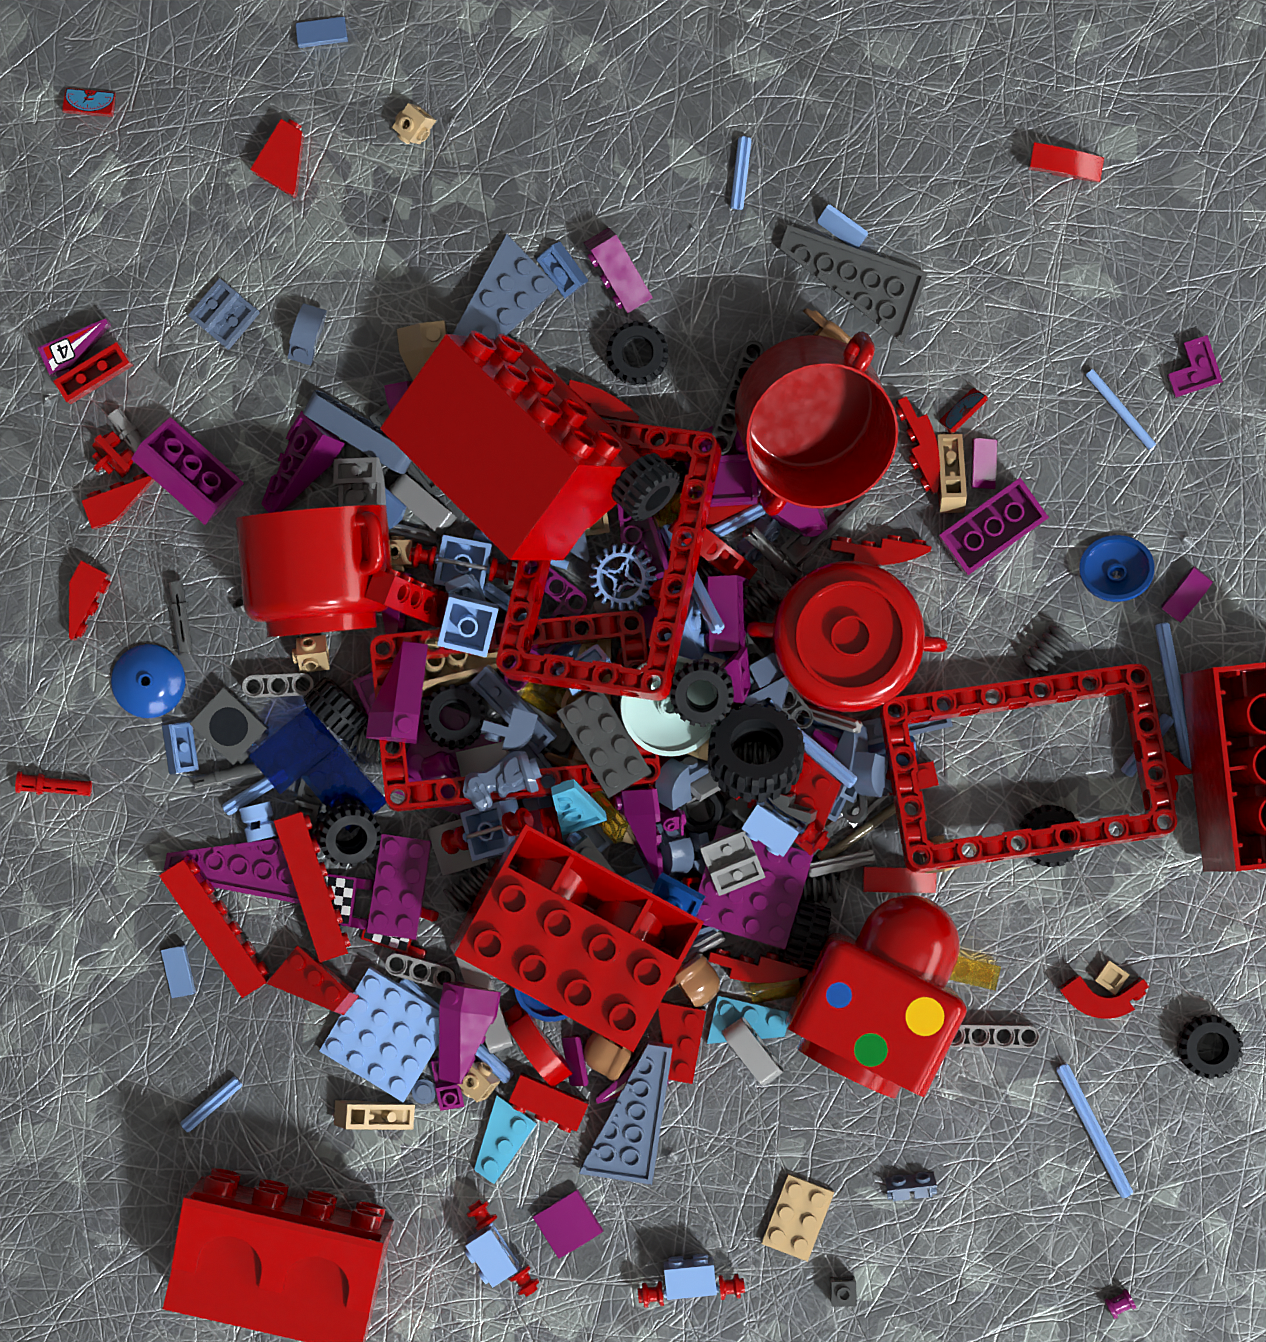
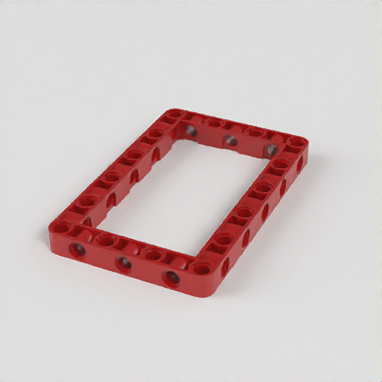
M603 419L640 456L656 453L662 459L690 462L688 475H685L679 502L681 505L678 522H675L671 538L669 564L667 570L665 569L660 589L659 610L657 617H654L648 644L650 651L647 665L641 667L640 670L626 668L622 664L594 660L591 663L577 661L573 657L545 653L544 656L530 654L551 560H519L496 664L498 669L511 680L661 701L669 695L672 687L719 468L721 447L715 436L708 432ZM664 439L662 444L654 445L657 440ZM706 445H712L710 450L702 451ZM695 492H702L698 498H692ZM687 538H691V539H692L691 542H690L688 545H686V546H683V545H682V542H683L685 539H687ZM538 566L534 573H528L531 567ZM675 586H682L679 592L671 593ZM522 613H527L525 619L518 621V617ZM671 633V637L668 640L661 641L664 634ZM516 660L512 668H507L510 661ZM564 667L560 675H554L557 668ZM612 674V678L608 682H602L605 675ZM655 681H661L657 689H651V685Z
M636 611L538 619L535 630L538 632L539 637L533 640L531 649L546 648L548 645L567 643V645L597 643L598 640L617 638L622 646L623 667L637 668L648 661L644 620L641 614ZM632 619L636 621L638 627L635 630H628L624 622ZM504 623L494 625L488 653L498 652ZM579 624H583L588 628V633L579 635L575 632L574 628ZM440 629L376 636L372 640L370 652L375 699L402 643L426 644L429 639L438 640ZM379 644H386L390 647V650L387 654L380 655L376 652V647ZM439 646L435 650L428 649L426 659L449 657L450 654L466 652ZM632 739L646 764L653 769L654 776L651 778L644 777L627 788L653 785L660 775L659 755L645 750ZM379 740L385 801L391 810L407 811L472 804L469 799L463 796L466 776L409 782L405 743L396 742L400 749L397 753L390 754L385 749L386 745L396 741ZM583 764L539 769L542 777L536 779L539 788L536 792L531 793L523 789L508 793L505 798H501L495 792L490 793L493 802L552 796L551 788H545L541 784V779L545 776L552 777L555 785L574 779L586 792L603 790L599 783L592 781V772L588 765ZM446 786L452 787L455 791L454 796L449 799L444 798L440 792L442 788ZM400 791L405 795L404 801L399 804L392 802L390 798L392 793Z
M1129 664L894 697L886 702L880 710V721L886 756L889 758L888 768L903 857L906 867L912 872L919 873L1161 838L1170 834L1177 826L1176 810L1151 674L1145 665ZM1131 673H1137L1141 678V682H1133ZM1084 679L1092 683V690H1087L1083 687L1082 681ZM1034 687H1042L1045 696H1037L1034 692ZM985 694H994L996 703H989L985 698ZM1120 694L1124 695L1145 814L1105 817L1088 823L1077 821L1056 824L1039 830H1031L1029 828L1008 831L984 838L982 835L953 839L948 843L935 845L927 839L925 828L927 819L922 791H919L916 775L918 766L914 743L910 740L908 724ZM937 700H944L948 705V710H940L937 707ZM888 707H896L899 710V717L890 716ZM1140 721H1145L1149 724L1150 730L1148 732L1140 728ZM896 756H905L908 764L906 766L899 765L896 761ZM1149 769H1154L1158 772V780H1153L1149 777ZM905 804H912L916 808V814H907L904 810ZM1158 818H1164L1167 821V829H1162L1158 826ZM1109 825L1118 827V836L1111 835ZM1061 832H1067L1070 835V843H1064L1060 839ZM1012 839L1020 840L1022 843L1021 850H1015L1011 846ZM963 846L972 848V857L964 856L962 853ZM913 853L922 854L924 864L915 863Z

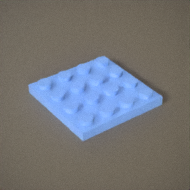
M370 966L355 990L359 995L358 999L344 1015H340L319 1051L404 1102L439 1045V1008Z

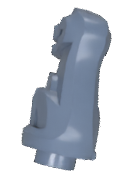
M514 751L485 771L469 773L465 777L463 796L469 799L477 810L486 811L487 808L492 807L493 801L490 793L493 791H497L501 798H505L508 793L523 789L531 793L538 791L536 779L542 776L536 759L528 760L525 751Z

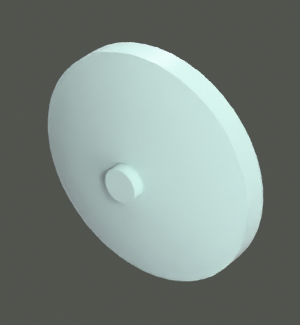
M678 656L674 677L678 669L681 670L687 662L689 664L693 663V660ZM647 661L644 662L643 664H641V665H640L639 667H637L636 669H640V670H641V667H644V665H647ZM698 680L688 687L687 696L697 705H707L716 699L717 689L708 681ZM655 681L651 685V689H657L661 681ZM670 693L661 701L621 696L620 714L628 734L642 748L657 755L679 756L692 752L710 738L712 727L716 726V724L711 725L710 723H707L706 727H700V724L697 723L693 726L690 725V721L686 720L684 722L681 720L680 715L675 713L674 706L671 705Z

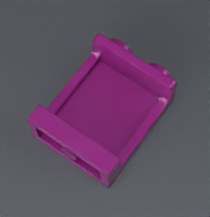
M747 454L721 456L710 507L757 504L758 496H760L762 490V483L757 481V476ZM701 491L696 492L697 498L702 494Z

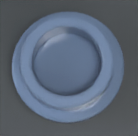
M428 1079L418 1080L412 1088L414 1100L420 1104L432 1102L436 1096V1086Z

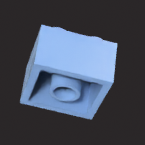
M449 593L437 646L487 657L498 613V604Z

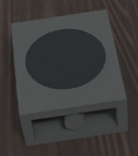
M223 688L190 723L196 731L233 765L237 762L242 764L251 755V752L248 750L254 744L259 746L268 737V734L265 732L269 727L227 688Z

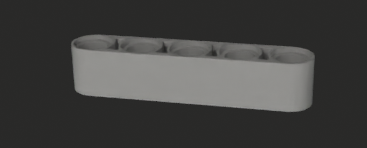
M456 957L465 983L495 990L490 974ZM500 1002L497 1017L494 1023L490 1024L485 1034V1042L490 1054L514 1046L507 1022L502 1015L503 1011Z
M962 1022L959 1028L960 1036L953 1040L950 1047L1032 1048L1038 1044L1040 1034L1036 1027L1030 1023ZM983 1029L985 1032L984 1037L981 1040L972 1039L974 1030ZM1001 1029L1009 1031V1037L1004 1041L997 1039V1033ZM1033 1030L1034 1036L1030 1041L1022 1040L1021 1035L1023 1031Z

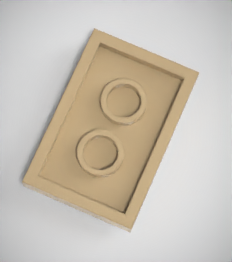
M787 1174L761 1243L808 1262L834 1191Z

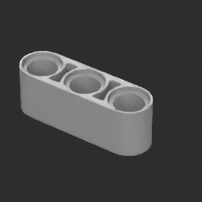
M400 474L388 488L410 511L440 536L457 519L455 515L406 474Z
M306 673L252 675L244 679L242 689L245 695L253 698L303 696L308 694L316 685L313 676ZM302 677H306L310 681V687L307 691H301L298 688V681ZM277 678H281L285 682V689L280 693L273 689V682ZM253 679L258 680L261 685L259 692L255 694L250 692L248 688L249 682Z
M394 952L389 955L385 963L386 970L394 976L443 989V983L438 979L439 972H449L452 977L450 982H455L456 972L449 965L428 959L415 958L401 952ZM392 958H401L404 962V967L401 970L393 969L390 964ZM417 964L425 965L428 970L427 975L424 977L417 976L414 967Z
M741 1017L722 1030L726 1041L762 1086H765L784 1073L777 1058L744 1017Z

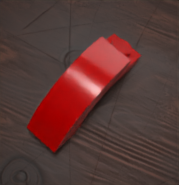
M1076 974L1057 989L1080 1012L1095 1018L1112 1019L1134 1011L1135 1009L1129 1001L1141 999L1146 995L1145 990L1149 986L1143 978L1139 977L1116 993V995L1102 996L1093 993L1082 977Z
M519 1003L502 1014L509 1026L510 1033L522 1052L552 1088L573 1074L563 1055L546 1038L535 1018L529 1015Z

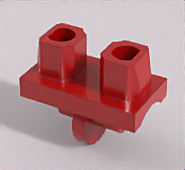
M113 431L103 437L99 434L94 439L95 442L92 445L97 451L92 456L97 462L93 469L96 472L104 469L108 474L115 470L123 478L128 474L131 465L134 463L131 459L134 453L129 448L120 455L114 450L121 440Z

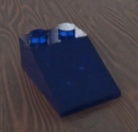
M307 707L251 753L249 758L277 792L281 794L337 749L340 744L319 718Z
M339 745L301 777L325 806L330 805L332 807L335 805L334 801L337 800L340 803H344V799H350L351 803H353L355 799L360 801L361 805L365 804L374 814L386 804L385 796L342 745ZM358 825L345 826L350 833L358 827Z

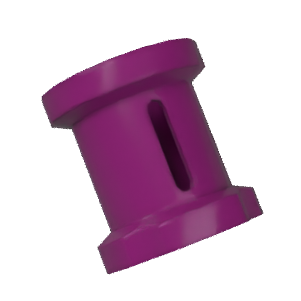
M1127 1289L1122 1290L1123 1293L1110 1300L1108 1298L1104 1299L1114 1320L1118 1318L1119 1314L1129 1309H1136L1135 1303Z

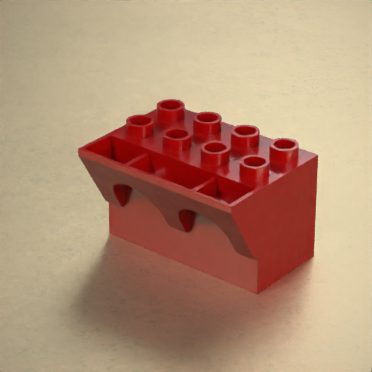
M471 331L469 336L446 334L380 428L509 560H564L584 531L595 524L617 504L612 497L613 488L617 480L628 466L641 457L524 342H516L504 334H499L496 339H489L477 331Z
M1266 662L1214 667L1181 674L1203 872H1237L1265 869Z
M525 824L500 860L497 859L487 879L483 883L449 946L456 957L634 1052L704 921Z
M212 1168L210 1175L202 1176L183 1199L172 1270L163 1310L303 1342L366 1341L394 1220L384 1218L385 1207L370 1202L358 1201L353 1211L335 1207L337 1196L316 1190H309L307 1198L299 1199L287 1196L289 1185L268 1179H260L259 1186L251 1188L239 1185L241 1174L221 1168Z

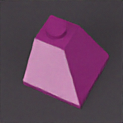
M787 502L780 513L771 516L781 526L804 537L817 536L822 531L828 529L823 508H806Z

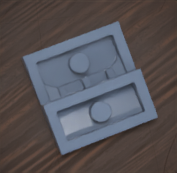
M219 278L188 316L229 350L260 312Z

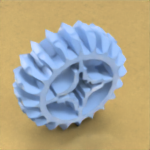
M623 543L620 550L617 544L612 545V553L608 548L603 549L605 558L602 555L596 556L600 565L596 563L591 565V568L597 570V573H590L589 577L596 578L597 582L591 583L590 586L591 588L599 587V590L594 595L596 597L604 595L601 600L602 604L607 603L610 599L609 608L614 609L618 603L619 610L623 611L627 603L629 610H632L635 606L634 601L639 606L643 605L641 596L645 599L650 598V594L646 589L649 590L652 586L649 584V581H656L657 577L650 576L649 572L655 571L656 567H647V564L652 559L651 557L642 559L645 555L644 550L635 554L637 550L636 545H632L628 551L627 543ZM619 556L626 557L625 562L622 563L619 569L607 567L614 558ZM633 561L640 568L642 580L633 574ZM623 570H625V576L630 581L626 580L623 581V584H621V577H619L616 573L620 574L623 573ZM605 574L613 580V593L605 583ZM627 585L640 587L631 597H620Z

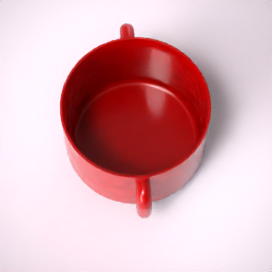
M866 332L856 333L848 344L834 338L819 335L798 336L781 341L757 357L744 374L735 401V420L751 466L763 484L760 502L765 513L775 516L780 513L787 502L806 508H831L846 504L868 492L888 470L897 447L898 422L894 407L874 368L870 364L875 353V346Z
M386 505L303 509L236 518L244 610L250 619L256 622H266L267 637L377 628L376 612L384 611L388 607L365 598V594L373 574L379 570L385 572L386 567L392 569Z
M858 561L834 562L807 573L797 580L783 595L775 610L772 623L750 622L746 626L747 635L770 639L771 651L775 654L783 677L786 678L789 685L802 699L817 707L839 712L866 711L892 700L906 688L914 677L921 663L923 652L939 653L944 652L948 647V643L944 638L925 636L924 621L920 608L912 593L898 578L878 566Z

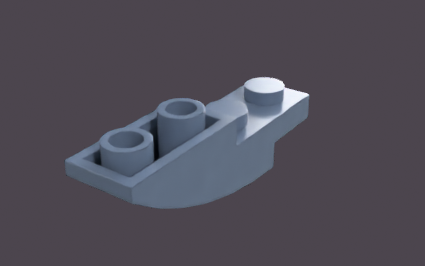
M865 726L861 727V732L858 734L844 730L839 744L833 753V757L851 772L855 751L868 753V729ZM842 783L828 819L836 822L846 800L854 803L858 794L854 786L848 788Z

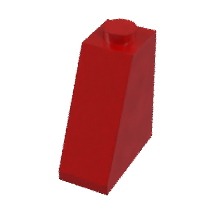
M281 119L250 170L258 177L291 197L296 198L305 135L300 130L302 126L291 119L287 122Z

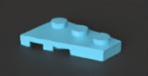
M574 779L563 781L551 787L562 836L607 820L606 812Z
M718 995L707 1044L727 1042L722 1030L741 1017H744L761 1039L785 1037L787 1028L786 1017L789 1011Z
M498 1094L474 1168L477 1173L495 1184L537 1124L536 1121L526 1114L513 1109L512 1104Z

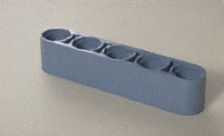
M314 390L303 410L305 416L367 455L378 457L380 463L391 470L405 474L411 460L380 429L381 427L328 394Z

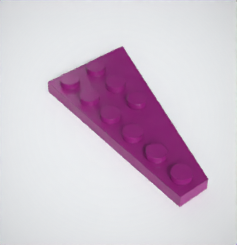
M315 833L310 834L311 839L316 838ZM279 838L166 854L164 870L188 855L190 860L194 859L201 869L199 873L203 879L209 880L214 888L300 904Z

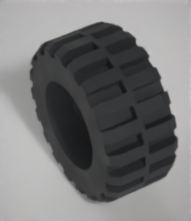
M746 704L739 706V710L731 709L729 713H726L724 719L716 721V726L712 727L710 732L708 769L711 770L712 779L718 782V787L722 791H730L729 796L736 799L738 796L742 797L743 801L751 802V799L759 803L766 802V798H771V800L779 798L781 792L786 794L791 790V785L797 783L799 774L802 773L805 748L802 731L798 729V724L794 719L788 720L787 713L782 710L777 712L776 707L770 705L766 708L761 707V704H754L752 707H748ZM756 741L770 745L777 751L779 756L769 763L754 765L742 761L733 751L743 743Z

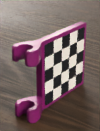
M334 874L325 876L326 886H332L336 898L331 900L334 910L339 908L343 923H340L339 926L367 929L369 919L353 917L356 889H373L375 880Z

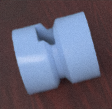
M270 801L239 809L242 822L247 824V827L244 829L247 842L278 835L274 821L271 820L273 810Z

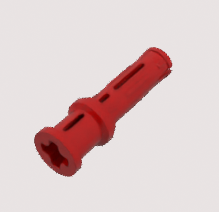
M18 771L15 793L20 794L21 791L35 792L37 795H41L44 792L91 797L92 781L48 778L43 773L28 775Z

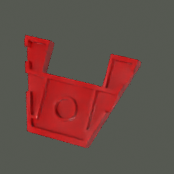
M804 750L802 773L799 774L797 783L791 785L789 792L796 794L794 804L818 810L816 819L813 822H815V829L819 832H823L842 782ZM804 833L799 834L794 842L810 856L813 855V845L807 841L802 844L798 842Z

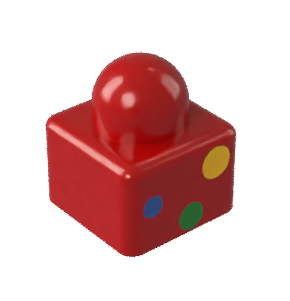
M904 895L889 899L876 907L867 917L856 940L841 933L828 935L821 953L813 967L810 968L786 1017L787 1029L802 1037L797 1049L832 1071L885 1096L896 1098L901 1087L919 1096L925 1097L967 1013L964 1001L952 988L947 986L960 952L959 934L951 916L939 904L930 899L915 895Z

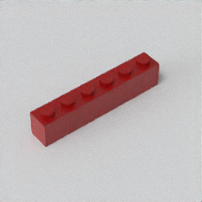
M302 810L273 819L319 962L348 954L346 947L351 946L347 932L341 933L339 924L343 923L339 908L334 910L331 900L336 898L332 886H326L324 877L328 876L324 861L318 862L316 856L320 849L316 838L311 839L308 831L312 829L309 815L303 816Z
M188 855L163 870L159 877L241 998H244L267 983L270 978L268 975L270 971L263 961L259 962L255 956L256 950L252 943L245 941L240 934L242 929L235 920L232 921L228 916V908L222 900H217L213 894L215 890L209 880H204L199 873L201 869L194 859L190 860Z

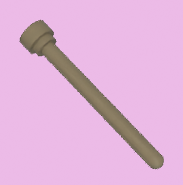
M895 803L889 805L829 849L827 847L823 851L819 850L816 852L817 859L833 858L894 815L896 813Z

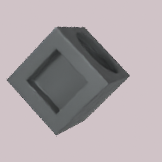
M854 1276L830 1277V1302L832 1307L857 1306L856 1279Z

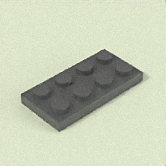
M591 691L556 712L608 799L651 774V770L604 693Z

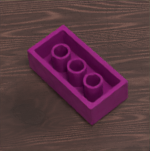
M171 417L139 445L131 458L204 525L235 498L244 484Z
M1020 477L937 537L963 574L968 576L1049 517Z
M386 834L381 835L367 933L411 940L418 939L432 847L431 841Z

